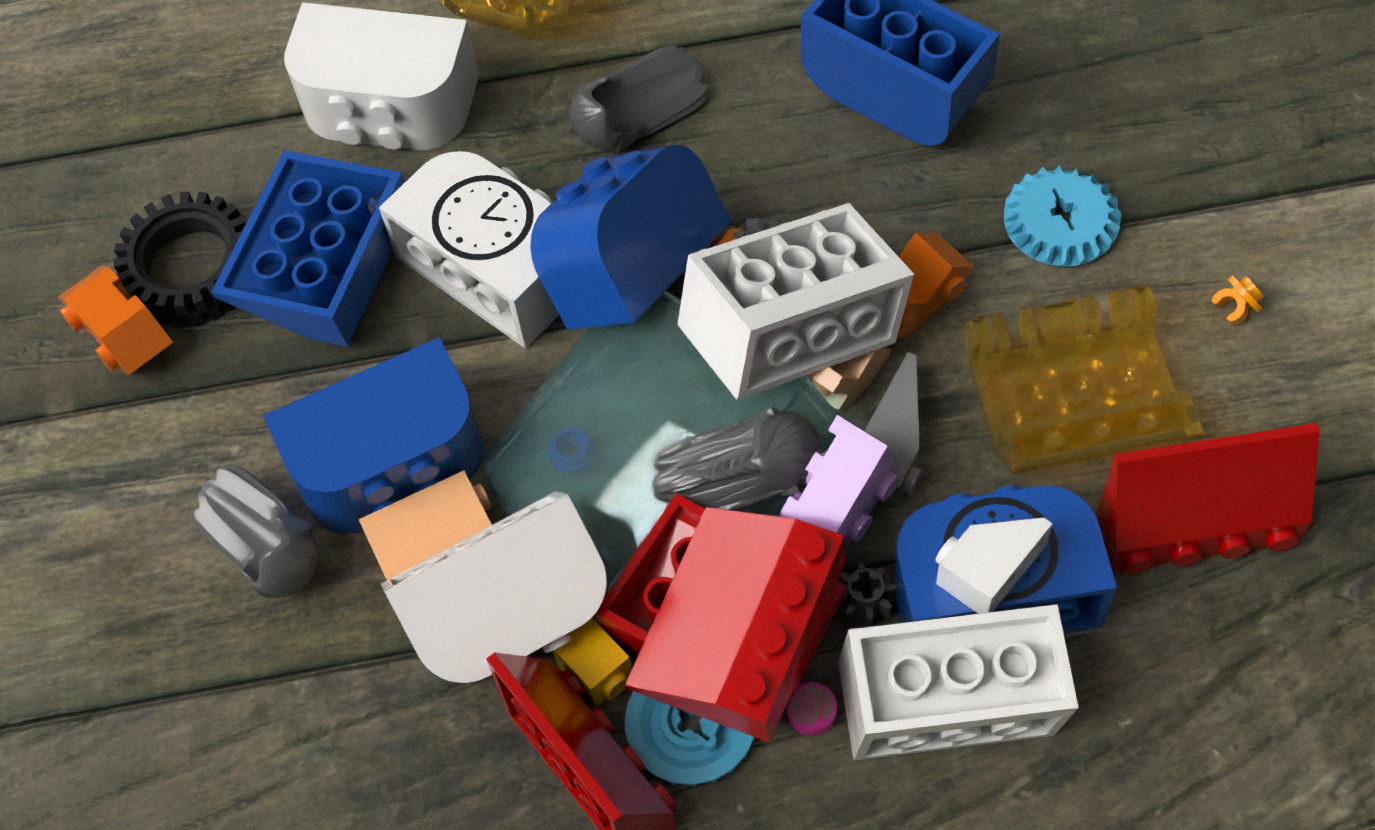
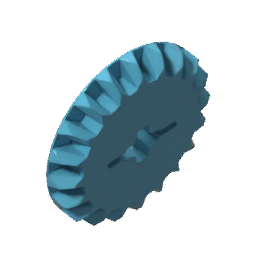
M1059 165L1052 171H1047L1042 167L1035 175L1026 173L1022 182L1014 184L1009 197L1006 198L1003 216L1009 238L1025 255L1044 264L1071 267L1096 260L1110 249L1120 230L1122 212L1118 209V197L1110 194L1108 184L1101 185L1097 182L1095 173L1086 176L1081 174L1078 167L1073 171H1066ZM1056 206L1062 207L1064 212H1071L1069 225L1061 215H1055Z
M634 691L626 708L625 733L628 744L637 753L645 768L654 778L664 779L673 786L686 784L695 788L701 783H715L721 776L733 773L739 762L747 757L748 750L755 738L705 718L699 720L704 738L698 733L695 734L690 729L682 733L679 731L682 726V720L676 707ZM681 710L683 713H687L691 717L697 716L687 711Z

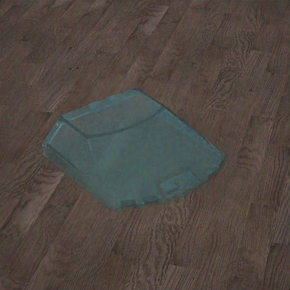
M664 291L634 323L588 328L482 459L498 502L508 516L555 491L569 495L603 561L607 581L605 595L669 504L657 500L653 495L655 490L651 487L653 479L660 472L653 467V462L657 460L655 457L657 452L677 441L756 416L773 407L780 412L794 411L800 413L811 421L820 437L822 453L829 449L836 437L828 429L838 414L805 376L737 400L677 325L681 300L667 291ZM794 494L786 496L775 495L762 502L734 511L780 517V511L789 496Z

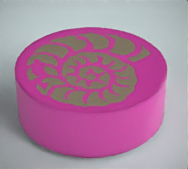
M807 682L799 685L786 706L789 724L795 731L806 736L824 734L833 726L836 720L837 702L834 694L820 683Z

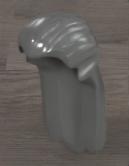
M673 44L656 49L614 72L579 86V91L573 97L570 109V119L576 133L587 145L590 144L591 147L599 150H614L618 155L636 139L648 136L669 124L675 123L698 109L707 100L705 92L708 86L700 83L703 75L701 65H698V61L695 58L684 57L685 49L683 47L677 48Z
M775 407L769 408L756 416L677 441L657 452L655 456L657 460L653 462V467L660 472L651 483V487L655 490L653 495L657 500L669 503L677 493L703 508L709 507L734 511L762 502L775 495L786 496L796 494L805 489L806 478L809 473L805 469L814 453L819 452L822 454L820 437L811 421L800 413L794 411L780 412Z
M228 464L225 468H217L215 471L216 479L207 480L201 486L202 490L198 493L200 508L194 509L192 512L196 527L214 546L242 568V575L260 595L267 598H280L292 595L303 589L306 584L310 583L311 578L314 577L315 569L318 568L319 563L318 547L311 533L315 525L301 517L295 516L286 504L270 491L264 483L242 467Z

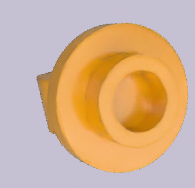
M1232 275L1227 280L1234 288H1225L1218 291L1211 300L1218 309L1228 301L1237 302L1236 310L1227 317L1233 326L1241 324L1247 318L1250 306L1257 314L1263 310L1258 302L1265 296L1247 276L1238 281Z

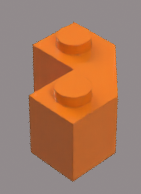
M915 232L898 256L914 273L897 338L907 336L915 327L949 301L956 299L966 288L967 280L965 279L974 269V266L938 233Z
M101 265L58 296L65 305V307L59 310L61 315L75 332L83 328L86 333L94 336L101 345L95 349V352L111 372L119 368L121 372L130 375L173 343L147 307L136 295L132 297L122 285L120 278L110 267Z

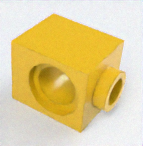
M591 618L582 626L571 631L569 634L572 639L565 645L553 650L558 667L562 671L568 669L582 686L584 695L595 706H598L606 698L612 700L626 689L625 683L632 670L630 657Z

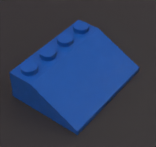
M284 150L211 293L219 300L308 339L349 347L394 251L379 207L406 182L402 172Z

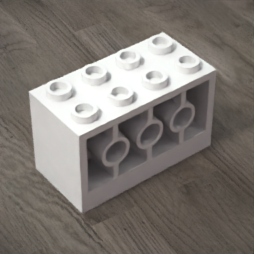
M847 203L689 254L677 325L733 396L740 400L896 343L914 273L853 206Z
M1058 604L848 629L838 659L853 761L1054 736L1079 708Z

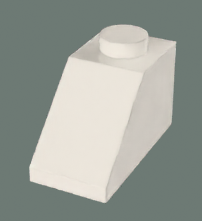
M1045 518L970 525L959 540L952 536L939 551L935 560L939 564L936 584L978 614L994 612L1047 546L1053 523Z

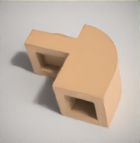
M885 346L807 375L802 386L838 411L843 410L853 404L871 384L892 350Z

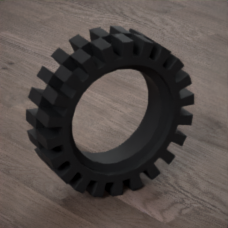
M189 191L180 192V203L177 204L174 203L171 195L161 197L164 208L157 210L152 202L144 206L148 217L143 219L135 213L129 219L135 231L123 227L119 235L124 243H116L114 252L118 257L113 259L114 268L118 273L116 275L120 278L122 285L132 297L136 295L157 322L167 326L171 318L175 327H185L187 316H190L194 326L204 325L203 313L208 311L215 321L223 317L218 308L223 303L231 311L234 310L235 306L215 298L211 292L247 223L243 215H240L238 209L232 203L227 206L225 199L216 195L214 200L211 201L209 194L206 192H198L196 202H194ZM201 230L211 232L225 242L226 252L223 262L215 273L197 285L187 288H170L162 286L150 278L149 266L152 256L159 246L177 234Z

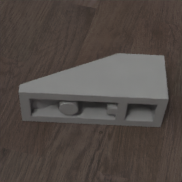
M907 352L864 431L888 446L899 467L896 474L900 479L895 490L886 501L879 499V501L895 508L898 507L905 493L910 496L913 495L923 473V469L917 467L919 457L916 355Z

